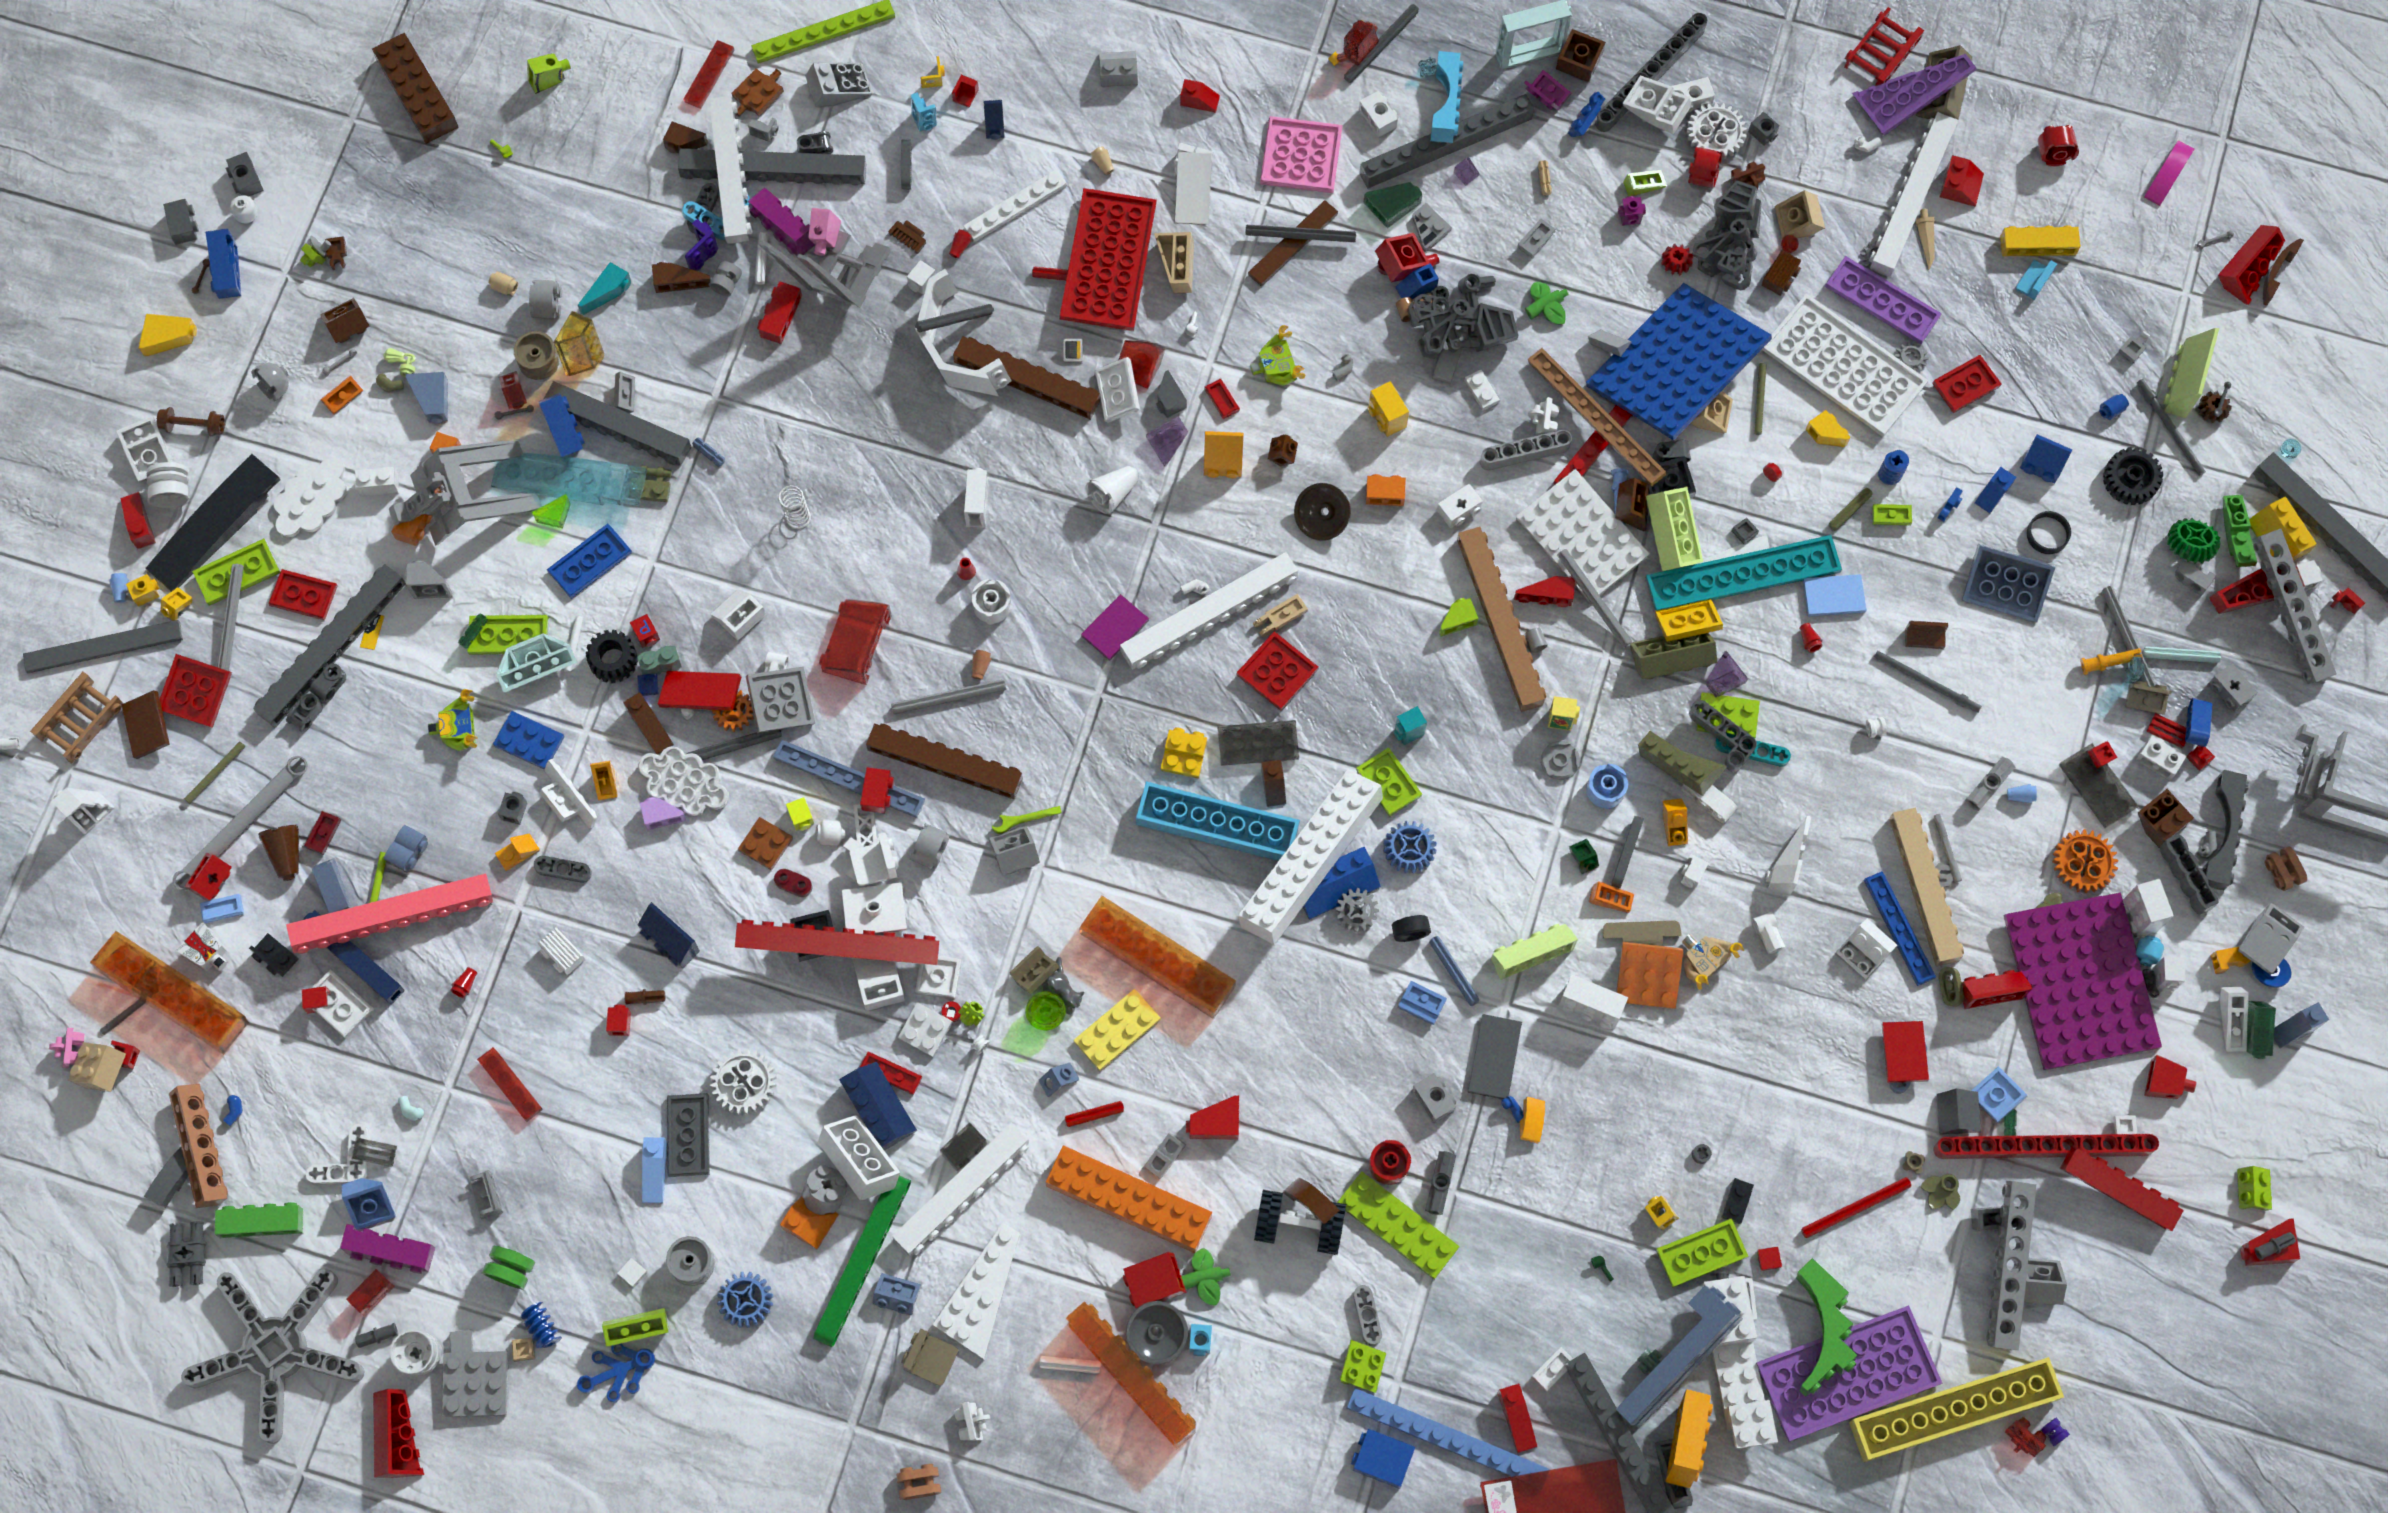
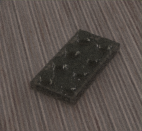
M1295 720L1217 726L1221 766L1262 763L1275 760H1299Z
M2091 743L2060 762L2059 766L2103 827L2107 828L2135 811L2139 806L2108 764L2096 768L2087 752L2095 747Z

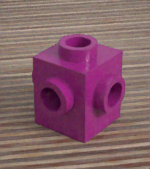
M1629 196L1623 198L1621 206H1618V215L1621 217L1622 226L1641 224L1642 217L1646 214L1645 204H1642L1641 197Z

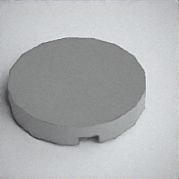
M1556 741L1550 743L1544 749L1540 763L1543 771L1549 777L1564 780L1576 773L1580 765V756L1576 748L1568 742Z

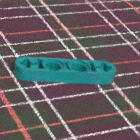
M1726 733L1729 738L1735 737L1733 734ZM1716 738L1715 748L1722 753L1729 754L1732 749L1727 745L1722 746V743L1719 742L1720 740ZM1756 740L1757 746L1748 758L1783 767L1790 761L1791 753L1787 748ZM1744 742V743L1748 746V750H1750V749H1751L1750 744L1747 743V742ZM1765 748L1768 752L1767 756H1759L1757 749ZM1772 750H1773L1774 753H1773V757H1772V759H1771V758H1769V757H1770V755H1771V753H1772ZM1780 753H1783V757H1785L1783 761L1779 760L1778 756Z

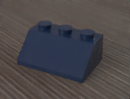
M652 902L648 905L638 923V927L641 930L639 934L647 941L651 939L655 943L653 945L655 949L661 954L665 952L669 956L668 960L677 967L679 964L684 969L700 952L695 940Z

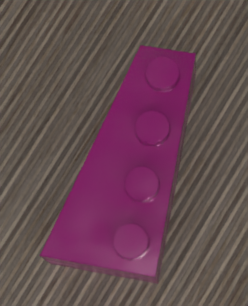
M346 1224L340 1249L347 1253L352 1260L362 1261V1259L370 1260L369 1263L382 1266V1263L390 1264L389 1267L402 1270V1267L410 1268V1272L422 1274V1271L429 1272L435 1247L432 1244L408 1238L399 1240V1237L387 1233L379 1236V1233L366 1228L361 1232L355 1229L354 1225Z

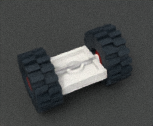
M1263 1189L1254 1241L1274 1244L1277 1226L1281 1222L1320 1229L1317 1252L1338 1255L1346 1204L1332 1202L1340 1211L1323 1224L1310 1212H1306V1215L1297 1214L1298 1210L1286 1208L1285 1212L1281 1211L1280 1214L1283 1193Z

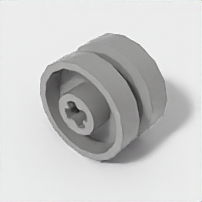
M686 1236L679 1238L670 1246L667 1251L666 1263L668 1270L678 1282L687 1286H696L710 1278L714 1271L715 1259L712 1251L703 1240L698 1237ZM692 1258H693V1262H692V1263H687L688 1260L691 1261Z

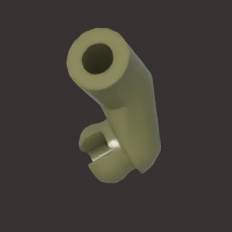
M379 374L376 378L377 385L386 392L404 389L402 380L391 381L385 374Z

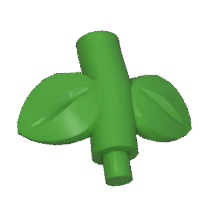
M1534 282L1530 288V295L1535 302L1525 308L1528 317L1532 320L1543 312L1548 321L1559 325L1565 324V310L1560 303L1564 301V297L1569 295L1567 289L1556 290L1551 293V289L1547 284Z
M1202 1248L1194 1254L1191 1260L1194 1272L1182 1275L1181 1277L1185 1289L1197 1286V1293L1202 1301L1210 1305H1217L1221 1294L1220 1286L1217 1282L1224 1281L1223 1277L1231 1276L1230 1269L1213 1268L1214 1259L1211 1253Z

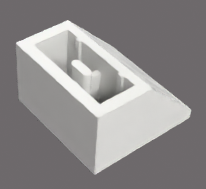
M741 589L736 590L711 613V616L737 641L766 615L763 606L749 593Z
M1866 919L1836 953L1862 977L1867 979L1897 947V944L1869 919Z

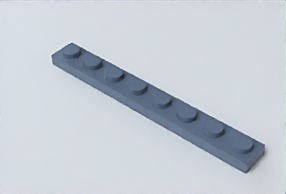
M781 740L773 756L775 760L862 795L865 779L864 773ZM893 786V789H889L888 796H891L890 807L917 818L924 805L925 798Z

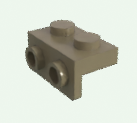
M2136 681L2135 684H2129L2125 707L2165 715L2168 697L2172 691L2166 690L2167 686L2155 685V687H2149L2147 682Z
M1037 946L1010 971V975L1018 986L1031 995L1048 977L1053 975L1059 966Z

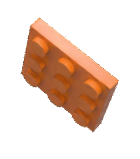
M1623 942L1616 993L1628 997L1626 1002L1628 1004L1676 1009L1683 949Z

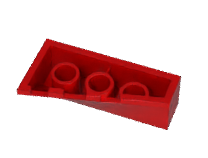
M2260 225L2218 274L2224 289L2246 305H2249L2252 301L2250 297L2253 291L2257 292L2261 277L2263 275L2266 276L2269 271V263L2275 260L2285 242L2279 227Z
M385 1389L373 1393L374 1478L424 1475L423 1467L420 1468L418 1460L420 1457L419 1449H416L414 1442L415 1431L411 1427L409 1420L411 1413L405 1390Z

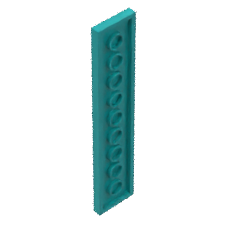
M1832 535L1652 573L1646 575L1645 578L1654 608L1658 611L1708 599L1716 600L1795 583L1807 578L1841 573L1842 567Z

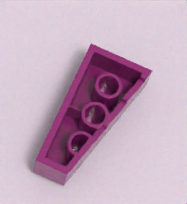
M765 187L748 200L750 214L754 218L758 217L766 230L770 229L774 233L775 239L786 245V249L790 254H795L796 256L798 254L804 255L815 246L809 239L810 225L807 224L805 226L803 219L798 215L794 217L788 206L782 207L781 201Z

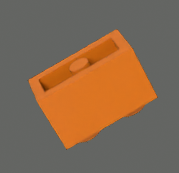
M1379 474L1367 476L1366 504L1404 506L1406 478L1398 475L1383 477Z

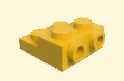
M1178 727L1169 730L1161 771L1199 779L1207 737H1204L1203 733L1194 731L1192 734L1185 733L1184 729Z

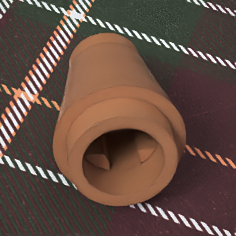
M976 650L975 654H973L972 678L983 680L992 660L990 658L991 653Z

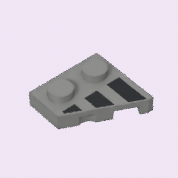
M1427 203L1412 215L1425 252L1452 229Z

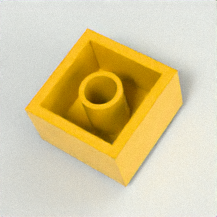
M1389 381L1371 390L1369 406L1367 408L1369 414L1376 418L1379 430L1388 437L1406 428L1409 410L1392 382Z

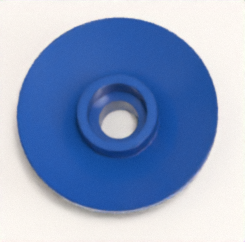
M2285 959L2281 961L2272 975L2252 961L2254 976L2266 986L2273 988L2282 987L2291 979V968Z

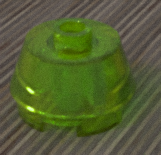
M1043 991L1029 999L1025 1013L1028 1022L1034 1028L1048 1031L1055 1029L1063 1022L1066 1008L1063 1000L1057 994Z

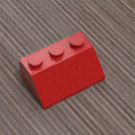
M2008 970L2003 972V975L1995 976V973L1984 975L1980 979L1968 977L1962 982L1964 992L1963 1006L1964 1009L2022 1000L2032 990V986L2022 971Z

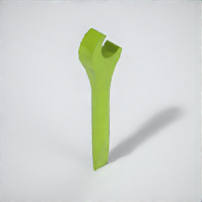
M1056 806L1020 816L999 815V819L1003 823L1000 827L992 826V830L997 834H1002L1018 824L1062 813L1061 808Z

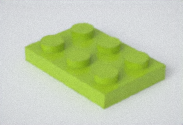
M1705 692L1701 693L1700 700L1707 702L1752 737L1756 738L1760 701ZM1710 720L1713 726H1719L1718 720ZM1697 724V730H1696V731L1709 733L1708 731H1706L1704 728H1702L1700 725ZM1726 731V733L1735 735L1732 731Z
M1389 747L1356 768L1359 775L1381 785L1383 799L1380 804L1389 817L1422 797L1421 791Z

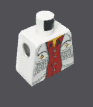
M203 922L175 950L183 958L205 971H208L212 966L221 971L228 963L222 957L226 949Z

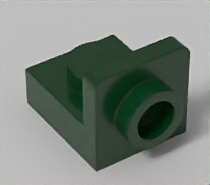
M1587 839L1569 846L1571 854L1579 864L1581 874L1599 867L1598 855Z

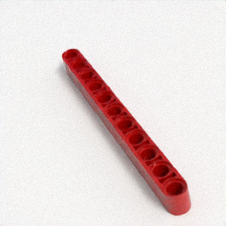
M2153 1134L1943 1137L1935 1144L1933 1151L1940 1159L2051 1158L2067 1156L2069 1150L2064 1149L2063 1142L2068 1143L2070 1148L2077 1149L2079 1146L2083 1147V1142H2087L2091 1147L2088 1150L2091 1157L2148 1156L2158 1149L2159 1140ZM2103 1141L2110 1144L2111 1150L2103 1146ZM2144 1141H2148L2151 1144V1149H2147L2144 1146ZM2042 1142L2049 1144L2050 1151L2043 1148ZM2123 1142H2129L2131 1149L2125 1148ZM1962 1143L1969 1147V1152L1961 1149ZM1981 1143L1989 1146L1988 1152L1982 1149ZM2022 1143H2027L2030 1151L2024 1150ZM2001 1144H2008L2010 1151L2003 1150ZM1940 1145H1947L1949 1152L1942 1151Z

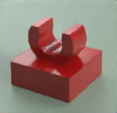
M2197 746L2186 758L2200 771L2215 756L2206 747Z

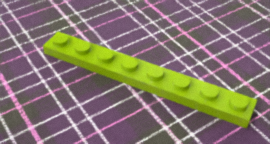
M883 0L753 44L751 47L759 64L895 18V12L890 0Z

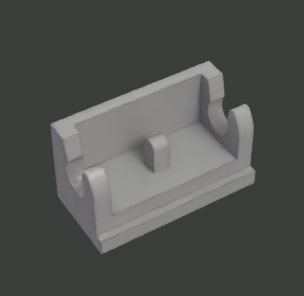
M486 1170L471 1176L470 1183L480 1218L484 1219L502 1213L503 1209L493 1174Z

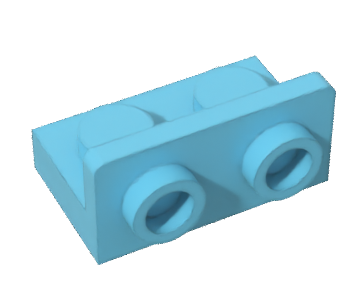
M918 92L911 94V114L919 132L932 129L937 125L935 105L926 107L924 99H920Z

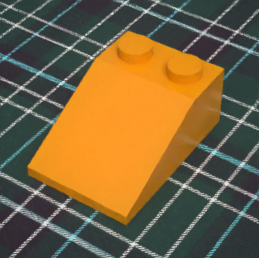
M1205 431V476L1211 478L1226 476L1231 479L1242 477L1244 433Z

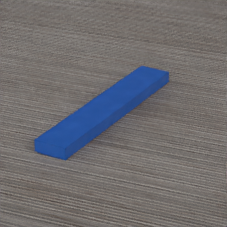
M1883 871L1865 878L1864 882L1894 942L1897 944V948L1916 985L1919 986L1935 979L1936 975Z

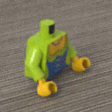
M463 689L456 700L438 713V723L428 724L429 735L440 734L442 742L457 751L477 747L475 739H478V737L475 736L473 709L467 703L468 701L473 702L475 698L469 696L473 692L469 689Z

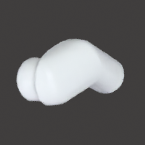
M1861 136L1854 139V147L1864 152H1870L1882 145L1878 137L1869 142L1864 141V138Z
M1197 579L1180 586L1183 595L1192 591L1202 595L1209 592L1208 584Z

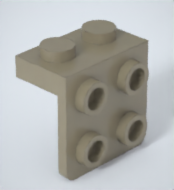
M920 1328L919 1333H914L910 1342L912 1348L910 1352H905L901 1363L904 1364L903 1368L905 1371L938 1386H942L958 1354V1348L929 1335L928 1331Z

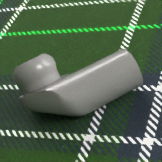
M2215 831L2206 832V843L2198 848L2199 855L2204 858L2211 856L2217 850Z

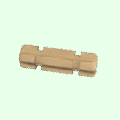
M1546 160L1538 162L1541 194L1543 196L1551 195L1552 192L1549 166Z

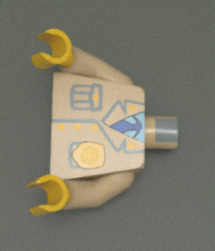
M1689 934L1682 941L1689 950L1683 957L1685 975L1701 990L1702 984L1706 983L1709 985L1708 978L1732 956L1730 953H1733L1735 958H1739L1740 955L1737 951H1744V948L1738 942L1730 943L1704 936L1697 942Z

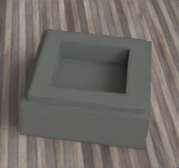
M1747 517L1731 529L1743 544L1759 533V530Z

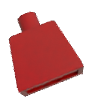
M2156 1055L2151 1059L2144 1096L2178 1099L2182 1096L2183 1091L2194 1093L2196 1081L2186 1079V1067Z

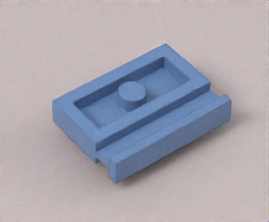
M1410 981L1398 1008L1434 1025L1447 998Z

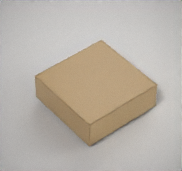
M532 1338L512 1340L514 1362L535 1359L534 1341Z

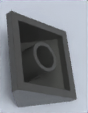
M1956 1088L1937 1094L1939 1135L1981 1133L1978 1092Z

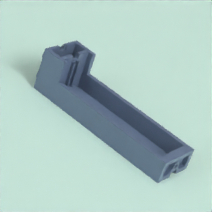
M1705 1285L1689 1301L1688 1304L1702 1319L1616 1408L1631 1425L1640 1427L1743 1320L1739 1315L1741 1311L1733 1303L1726 1302L1724 1300L1726 1296L1718 1288L1716 1289L1714 1286L1709 1288Z

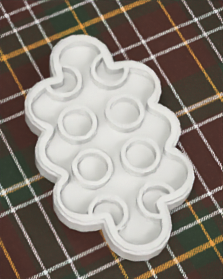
M330 457L322 461L320 465L315 463L303 464L297 472V477L291 478L286 482L285 492L279 494L274 500L275 511L279 514L275 526L281 536L291 538L296 536L301 530L306 532L318 531L323 525L324 518L334 514L336 503L344 499L347 494V487L341 480L345 474V467L339 459Z
M671 746L664 749L660 756L648 753L639 760L638 769L641 775L648 778L646 784L648 794L651 797L664 799L665 802L678 809L682 808L690 816L703 814L707 807L715 810L722 809L729 801V792L724 786L719 784L721 779L719 768L711 763H703L701 757L696 754L685 755L680 748Z

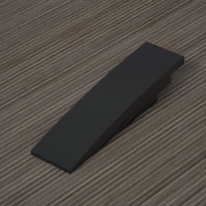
M251 454L179 528L148 564L146 570L171 592L180 587L193 575L192 571L200 568L257 513L255 509L268 497L267 493L281 480L279 476L256 456Z

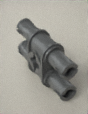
M190 1222L191 1230L188 1242H183L182 1223L169 1224L170 1242L167 1244L168 1263H166V1266L170 1269V1287L183 1286L182 1268L185 1266L190 1267V1285L203 1284V1266L206 1264V1242L203 1240L204 1222ZM187 1250H188V1251L191 1252V1253H190V1254H187V1255H186V1258L183 1257L182 1255H183V1254H186V1253H187Z

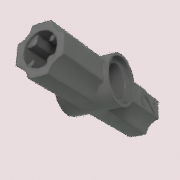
M1439 1151L1425 1209V1211L1431 1214L1443 1215L1456 1155L1451 1152ZM1443 1179L1446 1182V1186L1438 1187L1435 1181Z

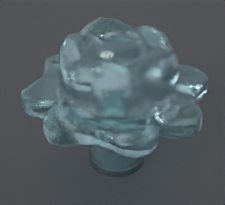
M1429 57L1427 60L1419 61L1418 66L1420 67L1421 77L1427 78L1435 74L1437 70L1435 58Z

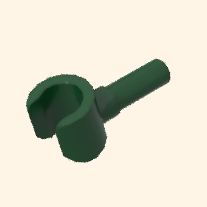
M1602 1256L1591 1258L1594 1269L1601 1267L1610 1282L1614 1280Z

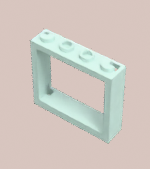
M1566 0L1502 16L1495 53L1501 70L1561 53L1566 38L1569 35L1570 19L1573 16L1571 6L1567 5ZM1556 21L1552 37L1512 47L1516 31Z

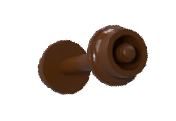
M168 407L167 409H160L156 418L157 427L166 430L168 433L172 432L174 424L207 427L208 434L211 437L215 434H223L225 429L224 415L216 414L215 411L209 413L208 419L175 417L174 409Z

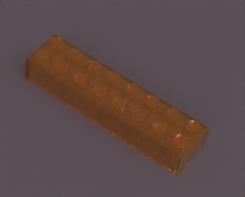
M1104 896L1099 898L1079 927L1082 936L1213 1019L1236 987L1235 979Z
M117 931L112 934L90 961L96 971L223 1055L249 1023L242 1013Z
M1084 1301L1066 1317L1067 1326L1097 1360L1101 1362L1104 1368L1171 1444L1178 1449L1196 1433V1421L1189 1413L1185 1415L1181 1411L1182 1406L1174 1397L1171 1399L1167 1395V1388L1161 1382L1156 1383L1152 1371L1147 1366L1143 1368L1140 1365L1138 1355L1133 1350L1129 1352L1126 1349V1342L1119 1334L1115 1336L1112 1333V1326L1107 1320H1101L1098 1310L1091 1303L1087 1305Z

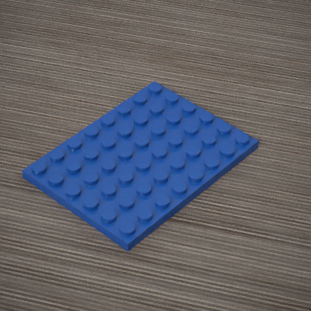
M1683 283L1630 336L1628 340L1631 341V344L1622 356L1613 354L1586 381V386L1674 441L1771 341L1772 336L1760 327Z

